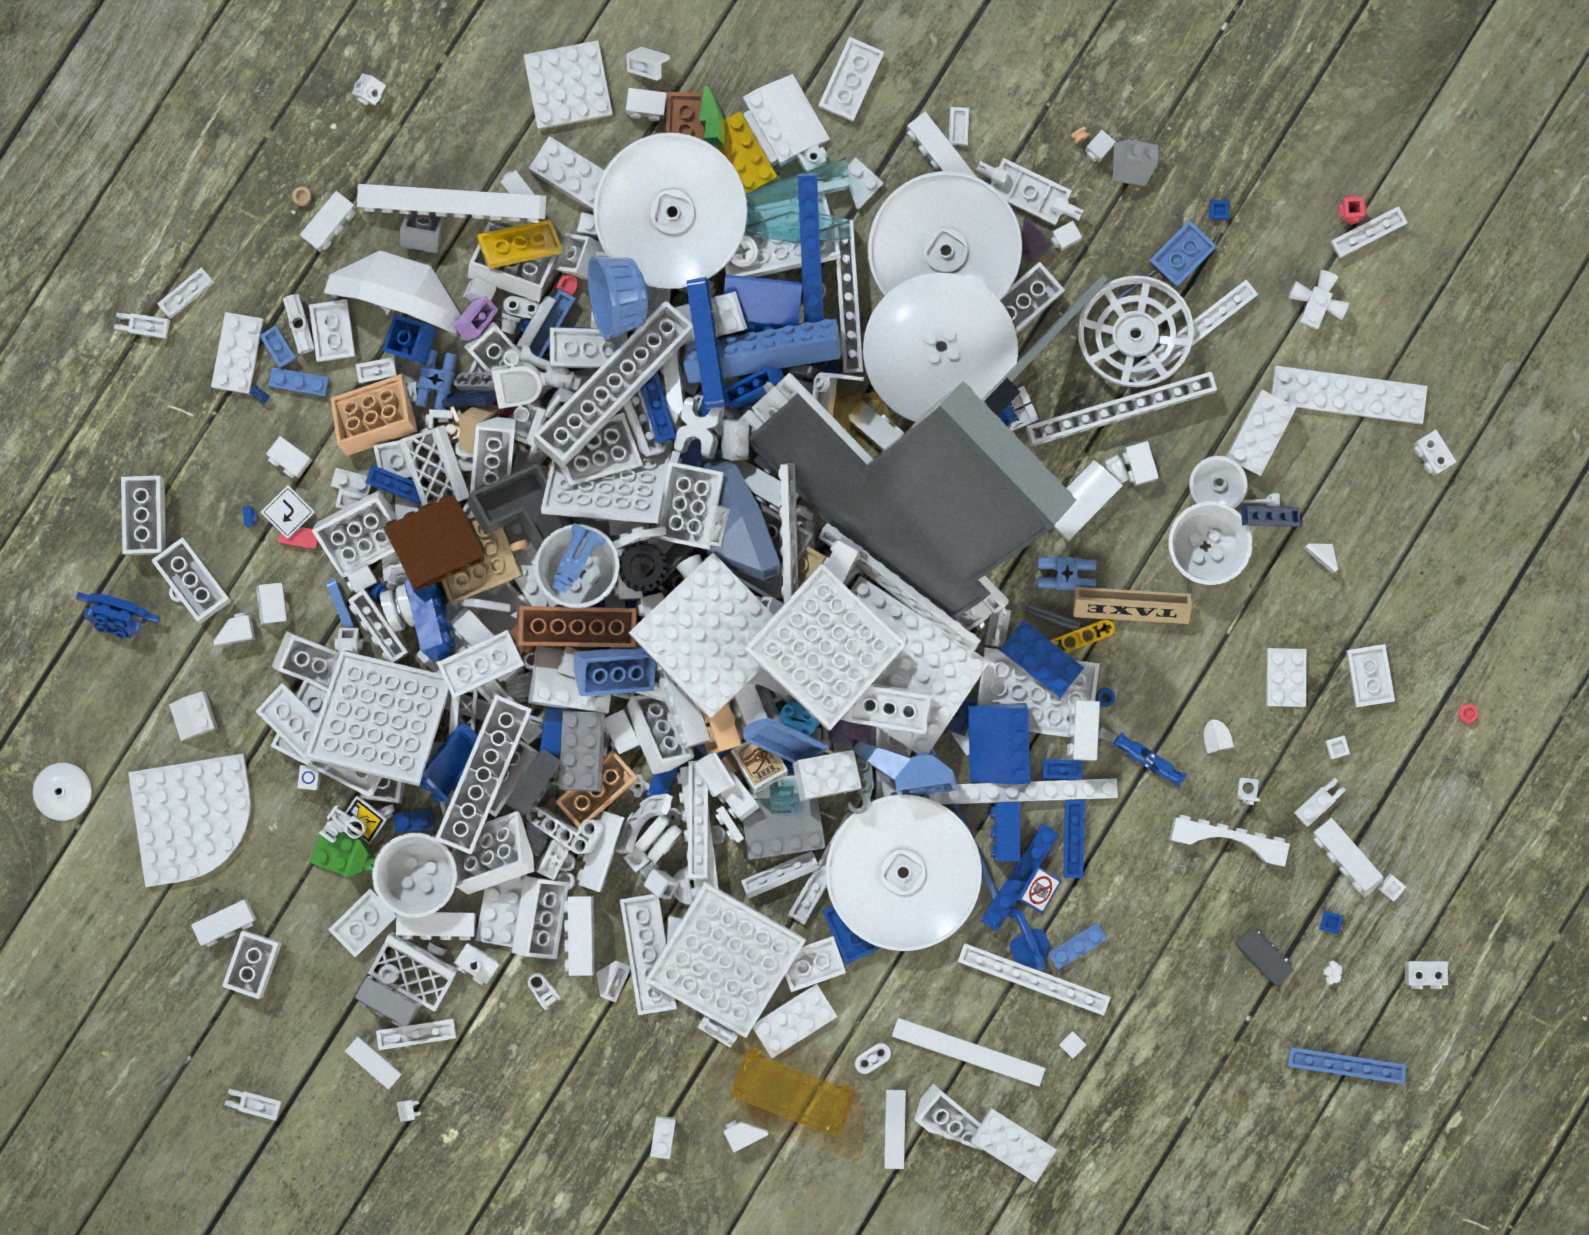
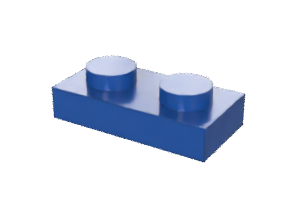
M1043 759V778L1082 780V760Z
M433 810L393 814L395 833L435 829Z

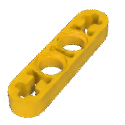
M1102 620L1050 641L1055 645H1059L1057 641L1061 640V646L1064 652L1067 653L1109 637L1113 634L1115 628L1110 620ZM1103 623H1105L1106 626L1110 625V629L1108 630L1109 633L1106 634L1105 631L1098 633L1100 637L1097 638L1096 631L1093 627L1096 626V629L1098 630L1103 627ZM1090 630L1093 633V638L1090 641L1084 640L1082 637L1083 631ZM1067 637H1072L1075 640V645L1072 648H1068L1064 644V640Z

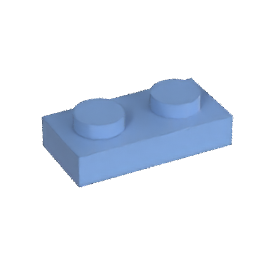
M277 326L259 335L280 369L297 359Z

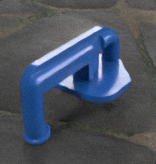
M1012 907L1008 916L1012 919L1016 918L1022 935L1015 937L1011 941V953L1016 962L1037 970H1043L1045 968L1044 960L1050 947L1047 936L1041 929L1034 928L1031 930L1023 911Z

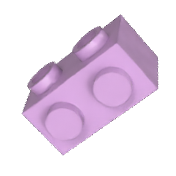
M487 296L475 299L453 327L465 340L475 339L492 321L498 309Z

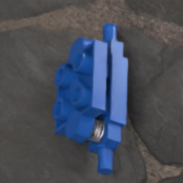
M78 592L76 600L89 604V608L85 610L84 619L92 622L94 628L99 632H109L119 638L126 637L131 639L132 635H138L142 629L141 623L145 624L147 620L157 624L160 621V616L151 614L147 609L138 607L136 603L100 593V595L94 593L87 595Z

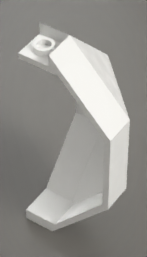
M378 251L329 275L324 293L331 295L334 299L338 300L339 296L360 299L408 314L444 329L450 335L458 336L459 332L453 325L460 318L461 314L431 266Z

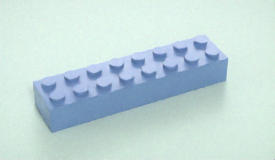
M824 319L814 323L806 322L797 326L788 325L779 329H767L756 333L748 332L744 335H730L726 338L717 339L723 378L756 373L768 366L780 369L840 359L841 338L836 319ZM695 342L686 344L683 365L689 384L701 382Z

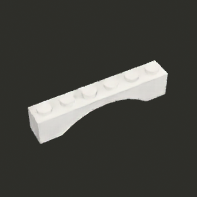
M1179 815V818L1174 817L1169 837L1171 841L1190 845L1209 837L1230 838L1249 847L1263 862L1285 867L1290 844L1285 843L1284 838L1274 837L1271 840L1266 838V834L1255 832V835L1247 834L1248 830L1236 828V831L1228 830L1229 826L1219 823L1215 827L1209 825L1210 821L1198 819V822L1190 821L1191 817Z

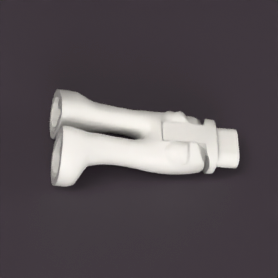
M523 346L519 361L546 370V373L540 372V374H545L546 385L555 388L561 387L567 390H578L582 377L575 375L574 371L571 372L565 367H550V361L534 355L529 346Z

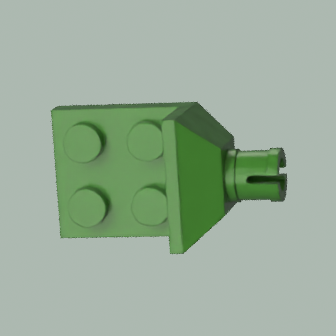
M339 832L336 836L338 838L337 841L331 843L322 835L319 836L310 863L343 874L344 877H352L364 871L373 872L375 858L370 856L371 853L364 840L351 838L347 834Z

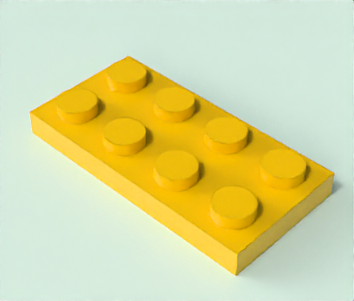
M739 111L725 119L724 146H716V148L732 163L743 183L745 193L748 195L777 179V175L741 112Z
M551 219L542 220L539 223L533 222L477 234L478 243L489 269L561 254L563 249Z

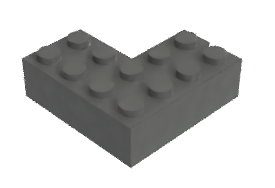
M538 463L470 493L467 499V504L485 535L520 520L537 552L543 541L551 533L565 526L573 525L568 516L541 514L547 478Z

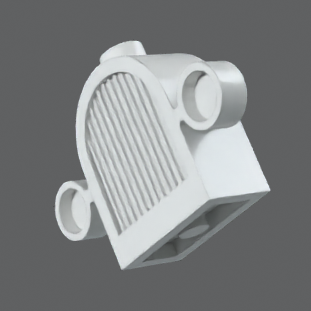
M509 349L503 356V361L506 365L492 367L498 407L501 409L517 406L514 411V417L519 422H525L530 415V411L525 404H529L538 398L542 386H546L545 374H540L539 370L532 364L518 363V352Z

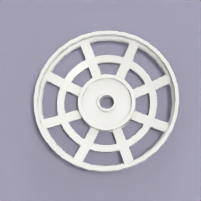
M1145 276L1122 277L1103 285L1085 304L1078 325L1079 345L1090 367L1102 378L1127 387L1153 385L1175 373L1184 363L1190 352L1194 334L1190 309L1180 294L1168 284ZM1143 284L1140 296H1127L1117 300L1111 291L1123 285ZM1150 286L1166 292L1177 303L1166 309L1161 303L1148 297ZM1105 294L1110 305L1102 312L1098 322L1086 319L1092 306ZM1129 302H1139L1137 311L1125 313L1121 305ZM1146 304L1157 308L1162 314L1153 319L1149 314L1145 313ZM1180 309L1184 313L1187 322V339L1176 338V327L1172 315ZM1114 310L1119 317L1114 327L1103 324L1106 316ZM1165 320L1169 324L1170 337L1159 335L1158 325ZM1084 327L1096 330V343L1100 352L1089 356L1085 346ZM1133 330H1139L1141 336L1133 338L1130 333ZM1101 332L1113 334L1114 344L1104 348ZM1157 343L1167 344V349L1157 359L1152 350ZM1174 345L1185 346L1179 361L1167 372L1161 363L1170 355ZM1119 350L1127 355L1125 365L1116 362L1109 355ZM1144 355L1151 363L1145 366L1132 367L1134 358ZM1104 358L1112 366L1123 370L1121 380L1104 373L1096 366L1095 362ZM1155 368L1160 375L1156 379L1145 382H1129L1131 372H1144Z

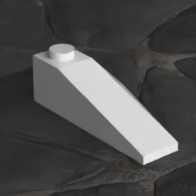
M561 387L558 389L547 406L538 431L574 395L572 391ZM533 442L527 460L541 465L548 455Z
M932 1084L920 1099L914 1120L930 1133H936L950 1140L953 1139L983 1151V1149L970 1141L981 1123L935 1084Z

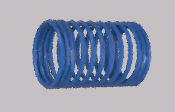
M257 385L249 392L250 395L254 396L255 399L257 398L262 404L270 396Z

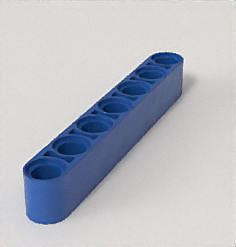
M706 276L686 280L706 409L723 407L727 405L708 281Z

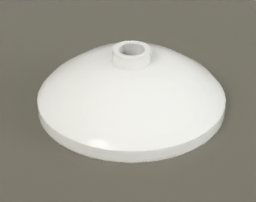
M1211 456L1199 462L1190 476L1189 487L1196 503L1220 502L1234 509L1244 499L1248 482L1243 468L1235 460L1226 456ZM1217 480H1223V485H1218Z
M56 763L46 767L37 776L33 786V798L37 808L48 818L59 821L70 820L82 814L89 805L92 795L91 783L86 773L70 763ZM58 788L62 789L61 795H58L56 793V790Z

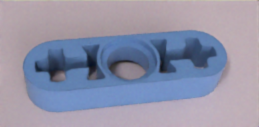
M334 577L326 580L328 590L343 627L356 628L337 579Z

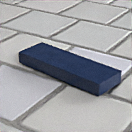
M496 392L453 393L443 399L442 404L443 407L488 406L496 401L497 397Z

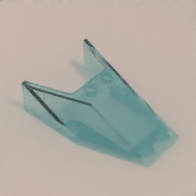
M847 157L799 174H817V179L849 177ZM797 174L746 193L748 209L746 234L794 244L801 243ZM819 213L820 242L852 239L849 219Z

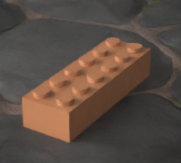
M517 606L516 645L636 647V641L628 634L636 626V608Z

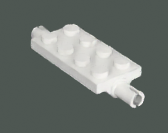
M1003 158L999 167L996 168L980 161L975 171L990 178V181H992L990 185L1005 198L1008 204L1054 226L1061 214L1063 215L1064 213L1079 221L1084 211L1069 204L1068 198L1072 190Z

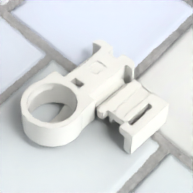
M336 805L327 816V819L331 821H328L323 830L319 832L320 835L331 843H335L339 832L342 833L344 831L349 837L357 839L365 835L367 826L363 820L356 816L350 817L339 809L341 805ZM354 821L359 822L362 825V831L355 828L351 823ZM350 829L359 834V836L352 834Z

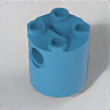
M794 697L781 710L780 723L807 736H810L820 725V722Z

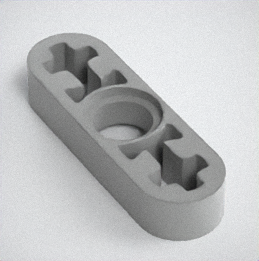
M464 372L459 374L453 382L460 392L495 391L492 373Z

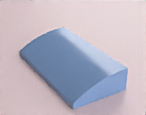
M770 718L760 719L743 727L745 741L792 763L797 760L817 757L828 749V745Z

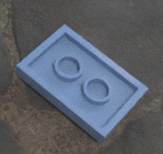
M1189 220L1149 262L1177 288L1217 246Z

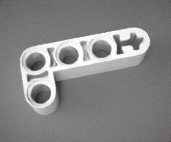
M544 806L535 807L532 812L528 810L526 814L527 820L577 854L592 853L605 830L604 824L600 820H585L578 829ZM553 821H554V823H555V828H554V829L552 828V822H553ZM592 824L594 825V832H593V833H592V831H591V825H592ZM568 831L570 832V838H569V839L567 838V832H568ZM583 841L585 842V849L582 848Z

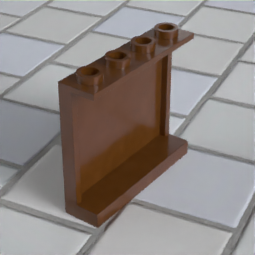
M455 495L443 496L439 499V502L426 504L415 513L414 511L408 512L403 516L404 518L391 520L383 527L384 533L387 535L414 593L485 561L484 553Z

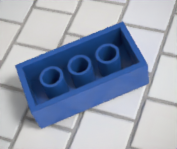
M406 580L405 585L421 651L433 662L453 656L456 643L450 634L452 627L450 621L446 618L448 610L446 604L442 601L441 596L444 595L442 587L435 583L414 593L410 581Z

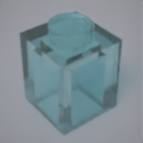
M794 786L770 787L771 812L795 813V805H798L799 802L798 793H794Z

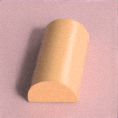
M612 750L603 758L601 792L566 791L555 802L573 823L580 828L585 820L595 819L639 778L620 756Z

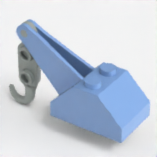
M858 742L854 746V751L858 756L856 764L861 788L858 789V792L863 799V805L860 808H854L851 802L847 803L850 811L855 814L864 813L870 807V798L874 788L872 766L895 782L896 791L899 795L919 796L958 791L954 772L932 754L928 755V753L924 752L918 753L915 757L908 758L864 742Z

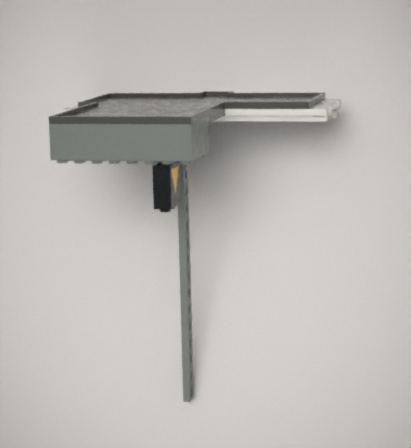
M1104 274L1097 278L982 399L973 392L970 386L962 381L929 408L908 431L874 458H871L864 451L861 445L840 426L837 420L814 399L791 373H788L776 386L770 382L763 386L767 394L752 409L765 421L764 424L751 410H748L739 419L749 421V446L778 476L781 464L795 463L796 492L799 494L798 497L825 523L818 529L819 533H821L827 523L837 528L841 534L863 547V550L867 551L871 557L881 562L888 570L898 575L901 580L912 586L923 597L928 598L939 609L945 611L953 620L956 619L966 630L970 631L974 627L982 630L985 626L983 621L991 615L992 611L997 613L1009 603L1007 597L994 586L991 580L986 577V574L1050 531L1077 501L1072 493L1059 482L1057 477L1044 466L1042 461L1036 458L1029 448L1015 436V433L998 416L1020 393L1012 381L1104 285L1108 278Z

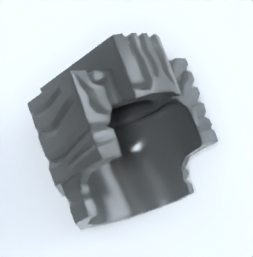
M525 820L523 825L532 853L537 857H541L545 851L544 849L549 844V841H547L549 835Z

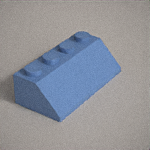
M642 647L574 652V675L579 695L592 696L654 691L656 662Z

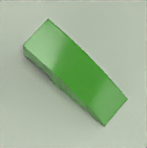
M704 86L699 117L700 123L705 128L704 139L712 146H724L725 124L723 114L713 92L708 86Z

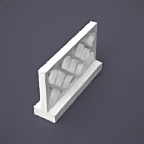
M444 425L399 440L422 506L428 504L427 497L429 494L437 498L436 503L439 502L445 489L450 490L458 502L468 499L469 492ZM431 434L433 439L431 447L423 443L425 436ZM413 441L418 444L415 452L408 449L406 442ZM421 446L429 450L426 459L418 455ZM432 453L439 455L440 461L438 465L429 461ZM415 458L424 462L421 471L415 468L413 464ZM427 464L436 468L433 477L424 473ZM439 471L445 473L447 477L445 483L436 479ZM422 476L431 480L428 489L421 486L420 480ZM434 482L443 487L439 495L430 491Z
M392 931L387 936L368 974L380 980L378 973L374 971L377 965L382 963L386 965L388 962L398 959L400 966L398 971L402 973L404 983L387 985L435 1012L459 970L407 939H401L400 935H396ZM389 946L395 949L397 957L387 959L385 954L386 948ZM409 957L412 959L413 967L404 969L401 958ZM418 968H428L430 976L420 978ZM414 969L417 980L408 982L405 971ZM442 976L448 980L444 987L437 988L436 977ZM431 979L434 989L424 992L422 981ZM418 982L421 993L414 994L410 992L409 984ZM435 992L437 997L435 1005L427 1002L425 994Z

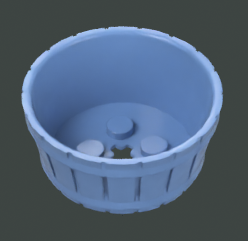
M592 256L588 263L589 298L596 325L603 338L607 340L615 338L620 334L644 325L648 309V296L643 275L636 262L628 257Z

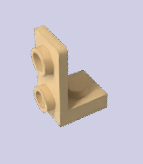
M454 406L450 407L455 420L444 424L451 444L458 441L460 433L459 418L462 415L461 411H456Z

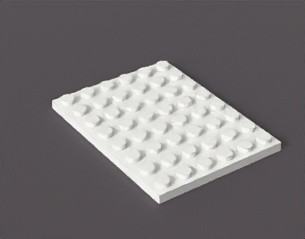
M859 576L850 591L906 644L873 681V684L933 693L928 730L925 734L883 727L878 728L917 754L924 752L929 754L990 661L975 651L970 655L928 620L862 576ZM867 700V706L874 709L876 707L875 702ZM892 703L886 704V708L888 711H895V707ZM911 706L905 707L907 714H914V709Z

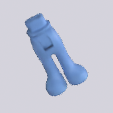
M575 523L571 528L572 540L559 563L557 573L554 576L556 580L552 585L553 588L565 594L569 586L572 587V583L580 576L592 550L596 546H603L606 542V539L592 531L589 532L586 528ZM587 536L579 556L575 558V554L579 546L583 542V539Z

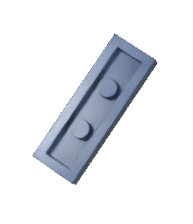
M272 367L268 386L326 397L330 378Z
M1095 923L1049 951L1048 955L1057 970L1106 941L1107 938L1098 923Z

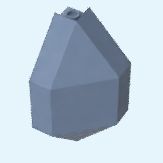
M721 457L705 463V469L724 472L718 505L730 509L721 547L711 545L710 550L704 549L707 557L714 553L728 568L762 581L781 574L780 562L761 510L738 467Z

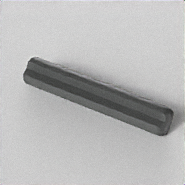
M1028 603L1025 608V613L1075 631L1079 629L1081 624L1077 619Z

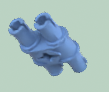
M430 349L426 364L420 367L421 373L419 382L416 385L418 394L415 406L426 408L429 393L433 390L437 393L434 410H445L446 407H443L442 400L452 394L453 379L456 377L454 368L457 355L446 353L443 369L436 370L435 365L438 351ZM436 376H438L441 382H437L436 385H434L433 381L430 379H435Z
M1060 555L1055 556V558H1038V569H1055L1056 575L1055 577H1037V588H1051L1057 592L1059 590L1075 592V587L1096 588V578H1079L1077 576L1079 570H1096V559H1079L1077 556L1060 557ZM1066 567L1068 572L1072 573V575L1068 576L1067 581L1065 575H1062Z

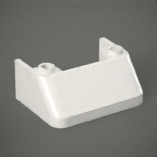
M818 373L814 379L812 396L833 417L837 379L864 381V377Z

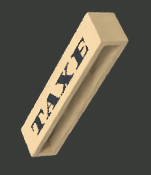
M1075 587L1073 600V617L1189 624L1192 609L1191 594Z

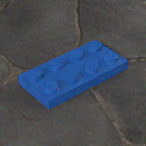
M1024 620L999 650L1059 698L1063 696L1084 669L1082 665Z

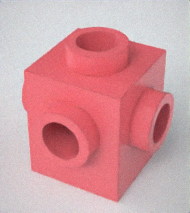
M1356 195L1346 196L1338 205V216H1341V221H1347V224L1359 223L1367 212L1364 198L1357 197Z

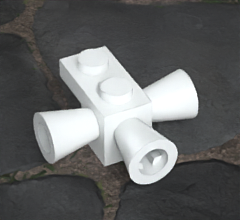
M1321 270L1318 287L1315 286L1312 290L1295 281L1288 298L1306 302L1305 310L1299 323L1318 330L1326 310L1340 320L1343 319L1349 302L1331 299L1333 294L1329 292L1339 278L1337 275Z

